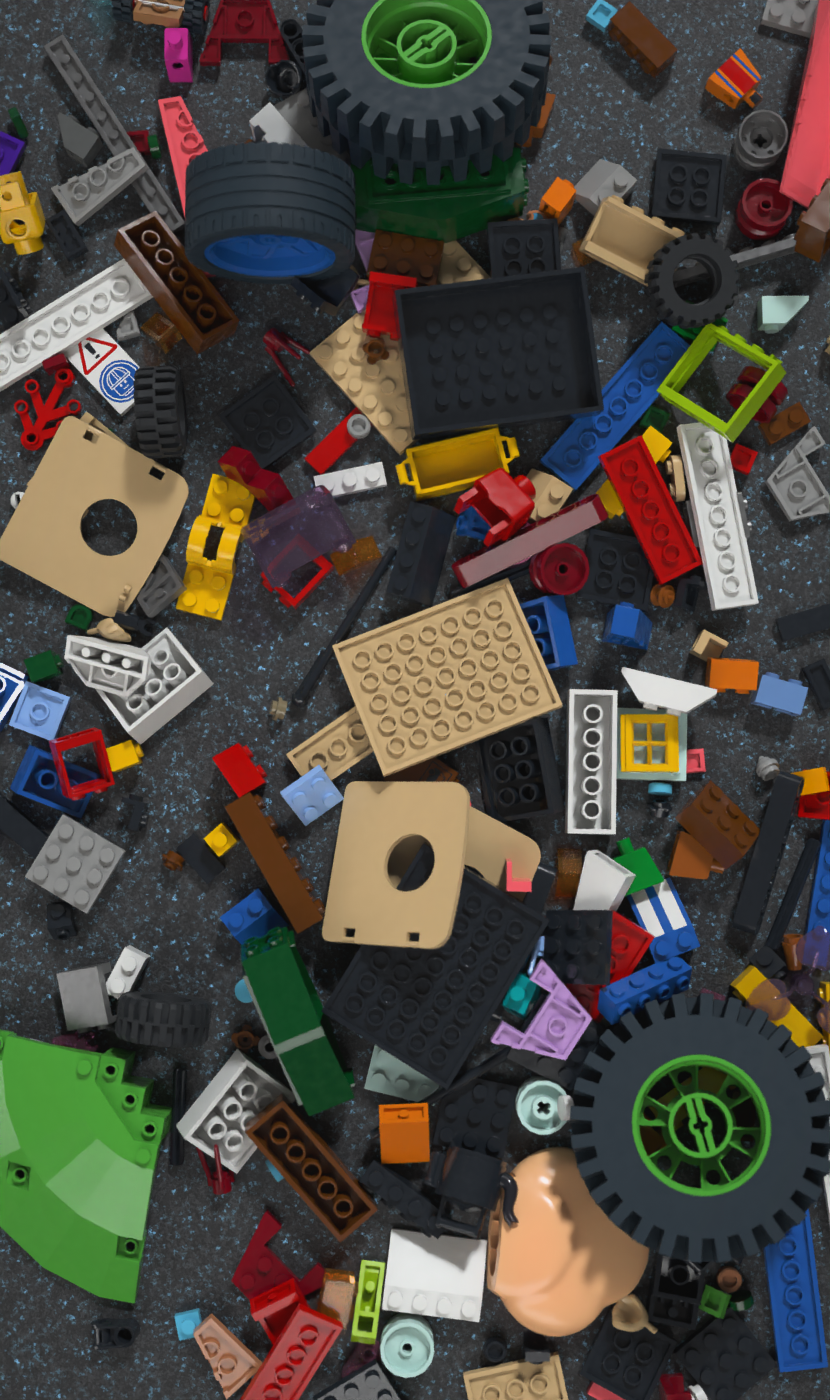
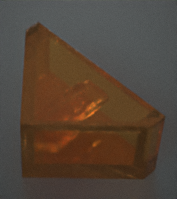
M158 312L141 327L142 331L165 354L182 339L176 325Z
M373 536L350 541L330 554L339 577L382 558Z
M557 848L555 896L576 897L582 873L581 849Z

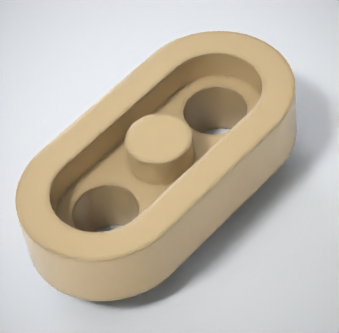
M670 455L669 460L665 462L666 474L670 475L671 484H668V491L674 502L685 501L686 489L681 455Z

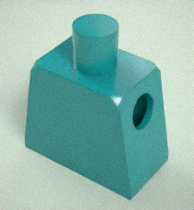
M526 969L518 972L502 1003L505 1011L524 1020L543 988L529 979L530 975L527 974L528 970Z

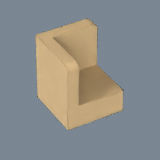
M702 630L689 653L707 662V657L719 658L729 642L706 630Z

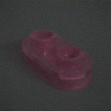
M377 1340L375 1345L359 1343L344 1363L342 1377H346L350 1374V1371L359 1369L375 1358L379 1361L381 1357L380 1343ZM371 1350L374 1354L368 1357L365 1355V1351Z

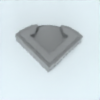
M134 311L124 316L117 329V339L119 342L141 336Z

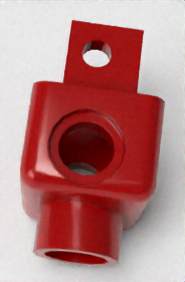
M497 468L475 480L472 489L458 498L454 510L458 515L471 506L491 527L484 539V544L489 547L499 539L503 541L508 540L527 524L535 508L533 499L536 497L534 485L526 476L518 475L513 479L505 469Z

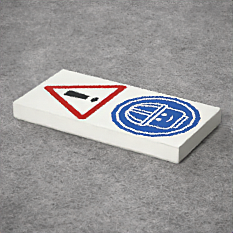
M103 328L62 353L121 416L134 406L135 371L140 367Z

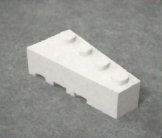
M270 102L249 120L253 140L256 143L278 142V144L289 143V145L296 144L301 147H308Z

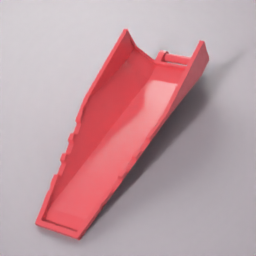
M818 0L779 190V192L806 209H809V204L814 195L820 194L824 181L827 178L830 179V0Z

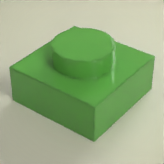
M706 1285L701 1305L698 1308L715 1317L724 1319L731 1295L711 1285Z

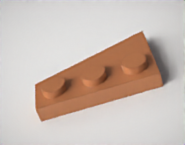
M212 1313L194 1329L193 1335L205 1359H208L216 1380L220 1382L224 1396L228 1399L258 1371L262 1361Z

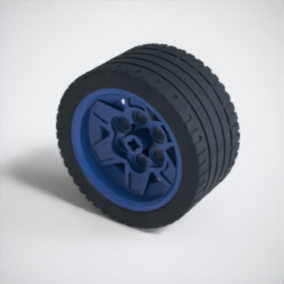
M248 142V144H230L226 147L221 146L217 149L214 148L194 158L186 168L185 255L192 265L204 272L224 277L225 279L247 283L291 284L295 277L308 283L339 275L350 268L355 260V174L348 164L336 156L324 151L321 152L315 148L301 147L296 144Z

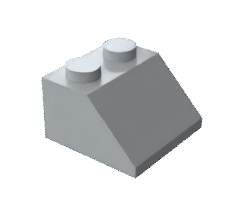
M600 159L574 186V189L577 190L575 200L595 216L603 198L615 195L625 201L634 191L637 179L621 165Z

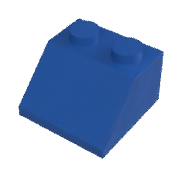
M261 887L220 917L241 945L251 937L257 936L259 938L266 935L273 928L289 926Z

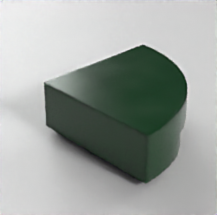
M15 107L9 109V115L20 138L28 137V130L22 121L18 109Z

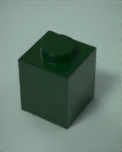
M52 650L24 659L30 680L35 684L63 675L61 669L64 667L63 660L60 654L56 655V652Z

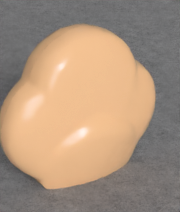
M561 1146L550 1147L528 1155L509 1173L516 1180L518 1186V1195L513 1211L519 1223L513 1222L510 1229L504 1219L502 1208L505 1192L503 1188H501L496 1211H490L487 1241V1288L501 1298L511 1315L527 1329L545 1336L562 1337L583 1330L598 1317L605 1307L624 1299L634 1290L647 1266L650 1248L636 1242L619 1229L596 1204L580 1175L573 1149Z

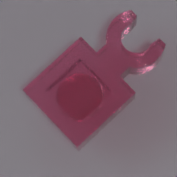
M77 1032L57 1036L52 1039V1043L59 1046L95 1052L98 1048V1045L90 1046L87 1043V1040H91L95 1036V1033L92 1032L85 1034L81 1039H79Z

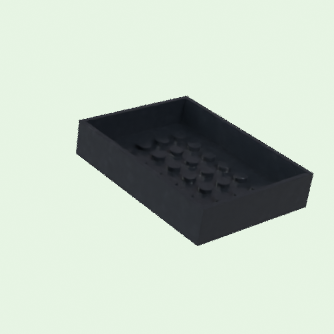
M585 267L394 291L392 302L412 440L479 432L496 427L502 429L593 417L604 411Z
M427 842L423 843L396 889L403 892L413 891L421 887L429 879L435 862L434 850ZM464 866L456 915L448 941L437 949L362 944L321 1012L443 1088L448 1089L550 920L541 912ZM410 933L409 941L419 942L420 933Z

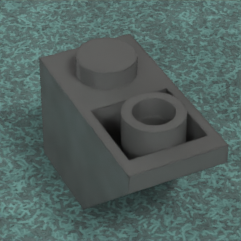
M60 112L58 120L64 148L68 156L89 168L103 147L99 138L100 134L91 127L86 129L80 125L81 123L74 116L68 115L67 117Z

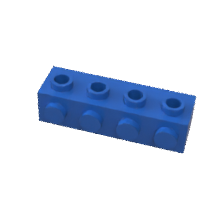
M679 955L657 962L601 988L597 1010L611 1025L620 1022V1018L630 1011L633 1015L643 1011L645 1003L657 1000L660 1003L671 998L672 995L688 990L692 968Z

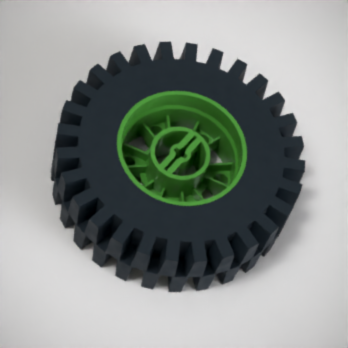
M317 0V5L310 3L306 12L307 25H303L302 38L307 92L312 116L317 117L318 129L323 137L331 135L332 148L339 155L348 149L350 150L351 164L362 169L372 157L374 176L386 179L393 163L398 164L400 183L412 184L416 167L426 168L427 185H439L441 167L443 166L450 167L454 182L466 180L468 160L472 161L480 174L491 170L493 153L503 162L512 156L514 142L523 146L529 139L530 126L536 127L541 118V109L545 105L551 49V35H549L550 20L548 13L543 14V0ZM474 57L477 63H470L471 58Z
M683 993L672 995L668 1001L660 1003L657 1000L650 1001L644 1004L643 1011L635 1015L630 1011L620 1018L619 1024L611 1031L609 1029L605 1031L599 1038L597 1047L587 1055L580 1078L577 1077L574 1087V1106H571L570 1121L572 1149L575 1153L580 1175L590 1195L609 1220L633 1240L660 1254L691 1262L732 1261L734 1258L748 1257L759 1253L762 1248L770 1244H776L786 1237L785 1234L793 1226L799 1225L807 1216L805 1213L810 1205L818 1200L823 1191L820 1186L823 1178L830 1172V1100H826L823 1092V1087L826 1083L821 1072H815L809 1062L812 1056L805 1046L798 1047L791 1039L792 1032L783 1024L777 1027L769 1021V1014L759 1008L753 1011L742 1006L741 1000L731 997L726 1001L714 999V994L700 993L697 998H685ZM698 1067L715 1069L727 1075L717 1094L699 1089ZM682 1072L688 1073L692 1078V1082L687 1086L681 1085L678 1082L677 1077ZM666 1075L669 1076L679 1095L671 1100L667 1107L648 1096L652 1087ZM727 1087H737L740 1092L739 1098L730 1099L726 1095ZM751 1098L758 1115L759 1128L737 1127L735 1116L731 1109ZM702 1101L714 1106L722 1115L725 1123V1135L717 1149L711 1134L712 1122L705 1113ZM683 1105L689 1121L688 1132L694 1138L697 1152L685 1148L679 1142L674 1132V1116ZM647 1107H653L657 1110L658 1116L655 1120L649 1121L645 1119L643 1112ZM697 1118L701 1124L706 1125L703 1129V1134L700 1133L699 1129L693 1128L697 1123ZM639 1127H662L663 1138L667 1146L648 1156L641 1140ZM743 1135H750L754 1139V1146L751 1149H746L741 1145V1137ZM731 1148H734L752 1159V1161L737 1178L731 1181L720 1160L729 1153ZM661 1156L669 1157L672 1163L671 1168L661 1170L657 1165L658 1158ZM680 1161L700 1166V1188L687 1187L671 1180ZM709 1170H715L719 1173L720 1181L718 1184L711 1185L707 1182L706 1174Z

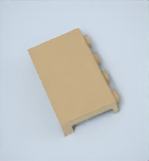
M618 196L605 197L601 201L579 251L648 287V283H644L645 275L649 273L647 267L649 262L654 259L653 255L663 248L665 244L685 235V232L675 227L672 229L664 225L665 222L657 217L649 218L644 215V210L636 206L631 208L625 205V201Z

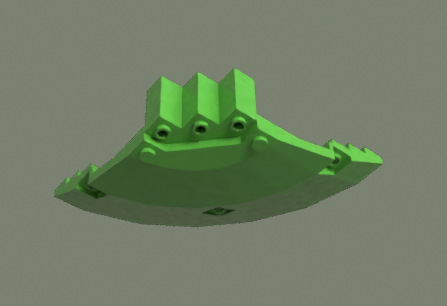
M0 1029V1227L43 1268L98 1297L135 1304L141 1278L140 1273L147 1236L146 1224L161 1141L167 1135L170 1128L172 1107L150 1104L154 1079L131 1075L136 1051L112 1047L102 1054L17 1036V1033ZM17 1170L24 1172L23 1178L17 1176ZM133 1242L135 1249H129L127 1243Z

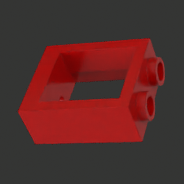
M298 534L260 574L263 579L261 584L270 592L275 590L281 595L278 599L288 609L290 606L297 609L334 570V566ZM298 548L321 570L293 598L270 575Z
M93 727L49 740L63 796L72 800H79L85 798L86 793L92 791L94 793L105 792L108 790V786L115 785L101 729ZM92 742L101 778L70 787L61 751Z

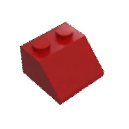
M237 743L217 754L212 759L237 796L241 798L247 793H253L267 783L265 777L268 775L260 764L258 766L254 764L251 759L254 757V754L249 747Z

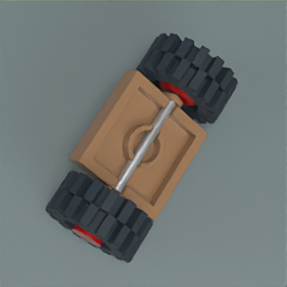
M113 0L112 13L115 21L133 24L136 21H140L143 24L164 25L167 28H179L183 20V28H187L190 33L204 35L207 30V23L209 22L210 0Z

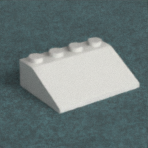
M167 627L141 648L151 656L148 680L129 697H124L96 689L127 733L140 745L214 684Z
M237 1048L176 1127L184 1139L214 1159V1145L217 1144L221 1164L237 1174L258 1148L245 1133V1124L280 1094L283 1093L291 1103L296 1098L293 1091Z
M391 1228L382 1310L479 1322L487 1240L445 1234L436 1239L434 1236L431 1238L427 1237L421 1231Z

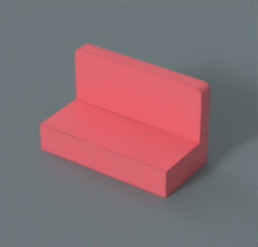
M506 859V891L531 892L532 882L530 878H512V860Z

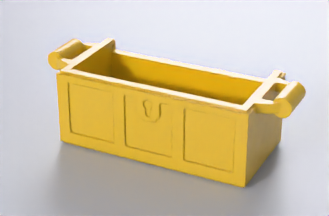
M496 427L406 449V460L395 467L400 485L413 486L416 500L421 501L472 489L475 480L497 468H503L509 474L507 464L520 455L515 437L500 436L499 428ZM502 441L507 442L510 458L506 459ZM405 464H408L410 476L412 480L410 482L408 480Z

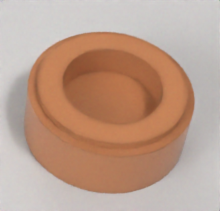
M723 1266L716 1274L717 1284L723 1291L732 1293L740 1288L742 1278L736 1268Z

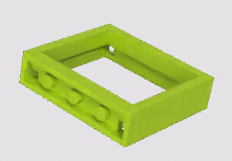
M710 323L705 325L656 391L665 401L733 443L785 376L786 371L781 366L783 362L777 359L775 355L767 356L764 354L765 351L758 345L753 344L750 346L746 344L747 341L739 334L733 336L729 334L730 331L723 325L717 327ZM717 341L768 370L728 423L678 393Z

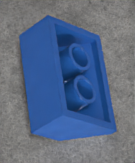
M564 595L544 596L519 604L547 670L552 671L577 665L578 661Z

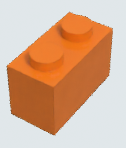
M557 177L541 198L539 211L543 212L547 219L557 218L558 226L572 209L577 191L574 189V185L566 179L562 180Z
M707 657L705 685L709 688L717 689V692L725 693L726 689H735V693L749 694L750 690H757L759 662L748 659Z

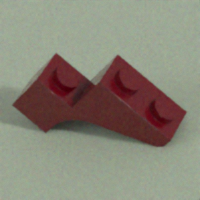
M232 446L217 461L228 479L234 480L248 489L279 522L285 524L299 509L280 474L261 469L251 451Z

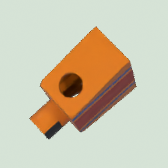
M741 49L737 50L708 78L705 86L707 91L733 109L737 108L743 101L754 109L763 99L755 91L761 81V76Z

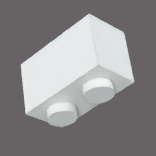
M131 945L125 947L106 982L108 994L119 999L123 993L132 992L151 956Z

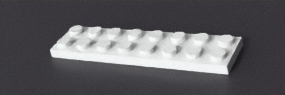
M125 259L120 260L0 334V392L43 366V360L64 353L153 298Z
M702 423L681 424L676 428L711 609L715 611L758 604L759 601L740 513L727 439Z

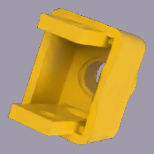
M21 171L1 175L0 236L3 243H14L18 255L30 254L41 250L44 247L41 236L44 232L45 217L37 192H27ZM15 219L22 220L25 224H19V223L15 222L14 220H15Z

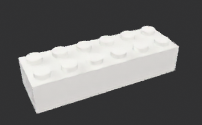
M569 689L567 691L565 833L616 834L618 690Z

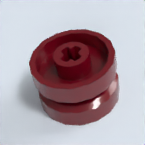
M770 178L758 179L749 184L744 191L736 208L735 220L741 233L748 238L758 241L773 238L778 235L790 216L793 201L779 192L781 185L779 181Z
M745 366L737 377L738 384H733L726 395L729 404L738 410L767 371L753 366ZM781 381L752 417V420L760 423H769L777 412L776 406H780L788 394L787 388Z
M557 543L534 554L529 565L530 579L535 587L541 592L550 595L574 594L584 586L590 570L588 559L583 550L570 543Z

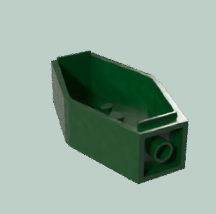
M513 147L512 156L504 162L493 153L491 170L483 173L488 176H481L472 161L468 160L466 180L454 182L450 167L443 166L441 167L440 176L442 179L439 185H427L426 168L416 167L412 184L400 183L398 164L393 163L386 179L374 176L372 157L362 169L351 164V169L355 174L356 228L360 231L375 233L377 229L448 243L487 229V222H501L523 216V206H527L529 184L524 174L526 173V159L521 158L520 148ZM389 180L395 181V183L391 185L387 184L386 182Z
M287 926L284 928L276 927L269 930L262 937L254 936L245 940L244 944L241 945L242 977L298 1105L303 1104L308 1115L312 1116L355 1098L353 1086H355L352 1067L347 1068L327 1015L321 1012L323 1005L295 946L294 931L289 932Z

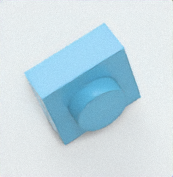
M597 0L586 15L585 20L602 32H605L608 28L609 20L618 10L604 0Z
M200 1309L176 1313L174 1317L179 1341L194 1338V1329L202 1322Z

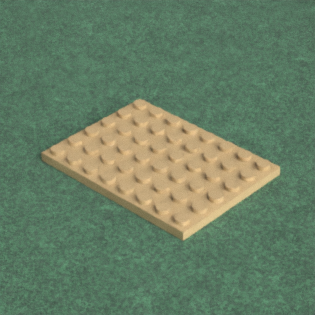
M456 240L444 243L437 285L490 278ZM365 309L363 312L353 315L309 353L361 413L369 419L370 423L396 452L402 455L406 449L410 448L418 440H412L398 341L390 340V336L381 335L380 338L385 341V350L389 352V358L387 360H379L374 365L367 362L368 356L363 351V345L378 338L366 336L367 333H364L362 330Z
M508 578L332 645L384 777L563 706Z

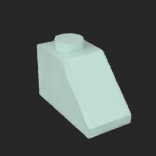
M762 296L757 303L758 330H765V333L769 334L779 332L809 301V296Z

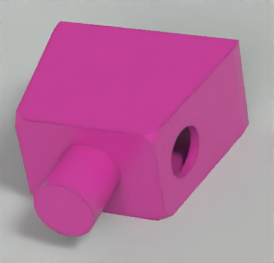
M166 28L164 30V58L170 82H193V40L187 28ZM177 63H181L183 67L176 68Z

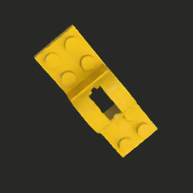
M212 474L202 514L195 519L187 544L186 561L188 565L183 579L187 590L178 597L176 605L177 610L220 621L223 619L236 571V550L239 542H243L256 498L244 486L227 477ZM211 525L225 528L218 546L216 560L207 561L203 554Z

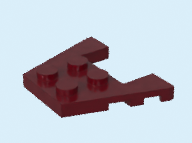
M220 0L211 32L207 36L203 54L201 53L199 59L201 66H221L222 43H269V66L276 64L281 59L289 60L270 0Z
M268 1210L264 1212L231 1282L249 1300L292 1278L295 1279L304 1296L330 1283L333 1280V1276L319 1262L299 1279L266 1245L282 1228V1224Z

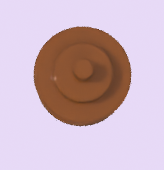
M657 583L650 593L651 603L662 608L670 607L675 599V590L671 585H659Z

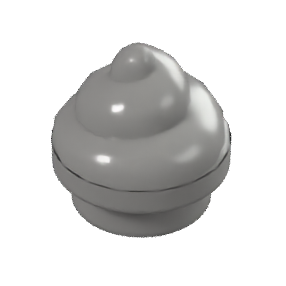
M759 757L756 765L758 777H762L764 781L775 778L780 772L777 760L769 757Z

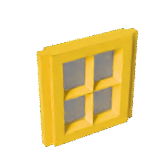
M670 714L620 715L621 772H679L678 716Z

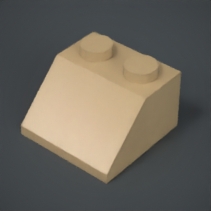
M532 468L526 477L534 485L536 497L533 499L535 508L528 522L533 524L561 510L571 495L573 488L552 475Z

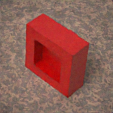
M736 443L730 455L732 469L748 475L758 452Z

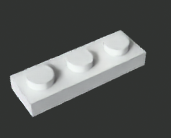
M382 462L313 476L319 501L387 486Z

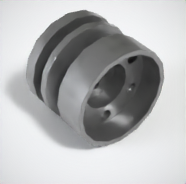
M763 109L754 111L745 117L733 142L734 157L740 166L747 170L758 172L766 170L775 164L787 143L788 137L787 125L782 117L773 111Z

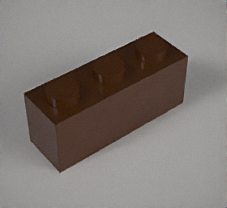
M630 1L609 20L607 31L611 39L615 42L618 41L624 47L626 54L631 58L634 57L640 63L642 70L646 74H650L655 79L674 61L678 49Z

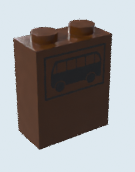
M435 757L388 775L384 779L386 782H459L456 778L458 773Z

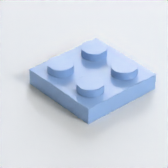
M26 681L9 725L47 740L56 739L72 698Z
M317 765L280 792L305 826L344 799L320 765Z

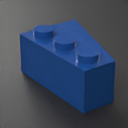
M620 602V605H615L607 613L602 641L648 650L653 623L640 609H635L634 604Z

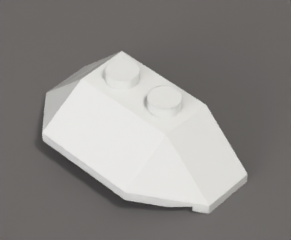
M67 635L64 659L68 664H71L75 673L86 686L129 697L148 680L151 656L144 649L104 638Z
M622 667L621 670L622 675L638 701L643 703V708L657 711L659 707L667 709V714L681 717V713L688 714L715 698L717 694V689Z

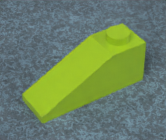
M361 1260L351 1342L375 1345L385 1263Z

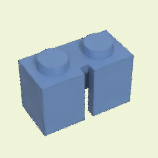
M770 672L758 676L757 690L753 691L751 704L768 709L773 707L776 708L775 711L795 717L801 715L808 687L802 686V682L798 680L788 679V682L780 680L779 675Z

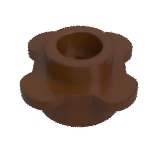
M383 339L371 340L363 345V351L368 356L367 362L374 365L379 360H387L389 358V352L385 350V341Z
M170 850L166 855L162 854L163 865L174 872L176 869L179 871L183 870L184 858Z
M244 1025L241 1031L233 1033L231 1036L232 1042L245 1054L248 1053L252 1046H257L260 1038L252 1032L250 1025Z

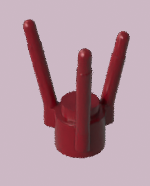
M271 328L262 340L267 345L265 350L271 355L289 384L294 387V381L275 351L280 352L285 349L295 358L301 359V356L287 345V342L310 355V350L288 337L283 331L279 332L276 328Z
M214 1145L217 1171L213 1172V1176L204 1153L196 1147L207 1176L208 1186H212L213 1194L221 1195L232 1191L231 1183L235 1181L234 1172L230 1169L228 1173L227 1170H222L218 1145Z

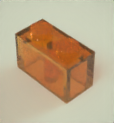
M325 1268L316 1310L342 1322L343 1329L347 1328L348 1320L353 1318L354 1305L352 1304V1299L357 1297L359 1283L355 1281L353 1271Z

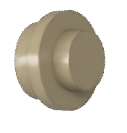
M278 697L276 701L272 700L269 714L273 715V720L284 719L287 701L282 700L281 697Z

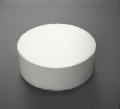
M569 1095L559 1096L557 1101V1111L561 1121H570L571 1106H574V1103Z

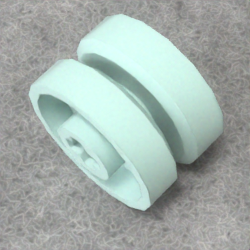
M533 1076L521 1084L516 1093L515 1109L521 1123L529 1131L539 1135L552 1134L560 1130L567 1122L559 1119L557 1111L559 1096L566 1095L563 1087L544 1076ZM541 1101L544 1104L546 1103V1105L542 1108H540L538 1105V1103Z
M399 1313L391 1317L384 1325L381 1334L380 1350L381 1359L386 1368L394 1375L408 1378L416 1377L425 1372L434 1356L433 1331L428 1321L422 1316L412 1313Z

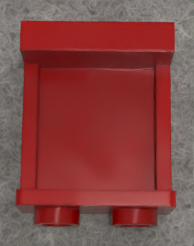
M370 271V285L362 330L364 333H367L366 336L380 338L381 335L390 336V340L398 341L392 297L395 290L416 288L418 286L417 278Z
M294 1278L250 1299L251 1315L255 1322L259 1320L273 1345L298 1304L308 1308L310 1306Z

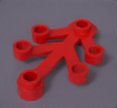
M60 368L55 373L56 383L45 405L40 395L39 383L34 379L26 381L25 390L31 395L38 416L34 426L29 416L30 406L26 401L18 400L14 404V409L20 415L24 427L21 443L27 450H39L44 445L45 440L55 436L63 420H60L56 427L43 430L47 422L71 414L78 415L81 413L82 406L75 399L68 401L66 406L54 409L64 388H70L75 383V376L70 369ZM63 373L68 374V377L65 380L60 379V376ZM36 384V389L30 391L29 386ZM73 404H78L77 410L72 411L70 409ZM20 405H26L24 411L18 410ZM31 435H36L34 442H29Z

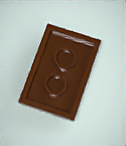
M376 229L367 277H369L370 271L417 278L418 286L422 287L437 285L444 241Z

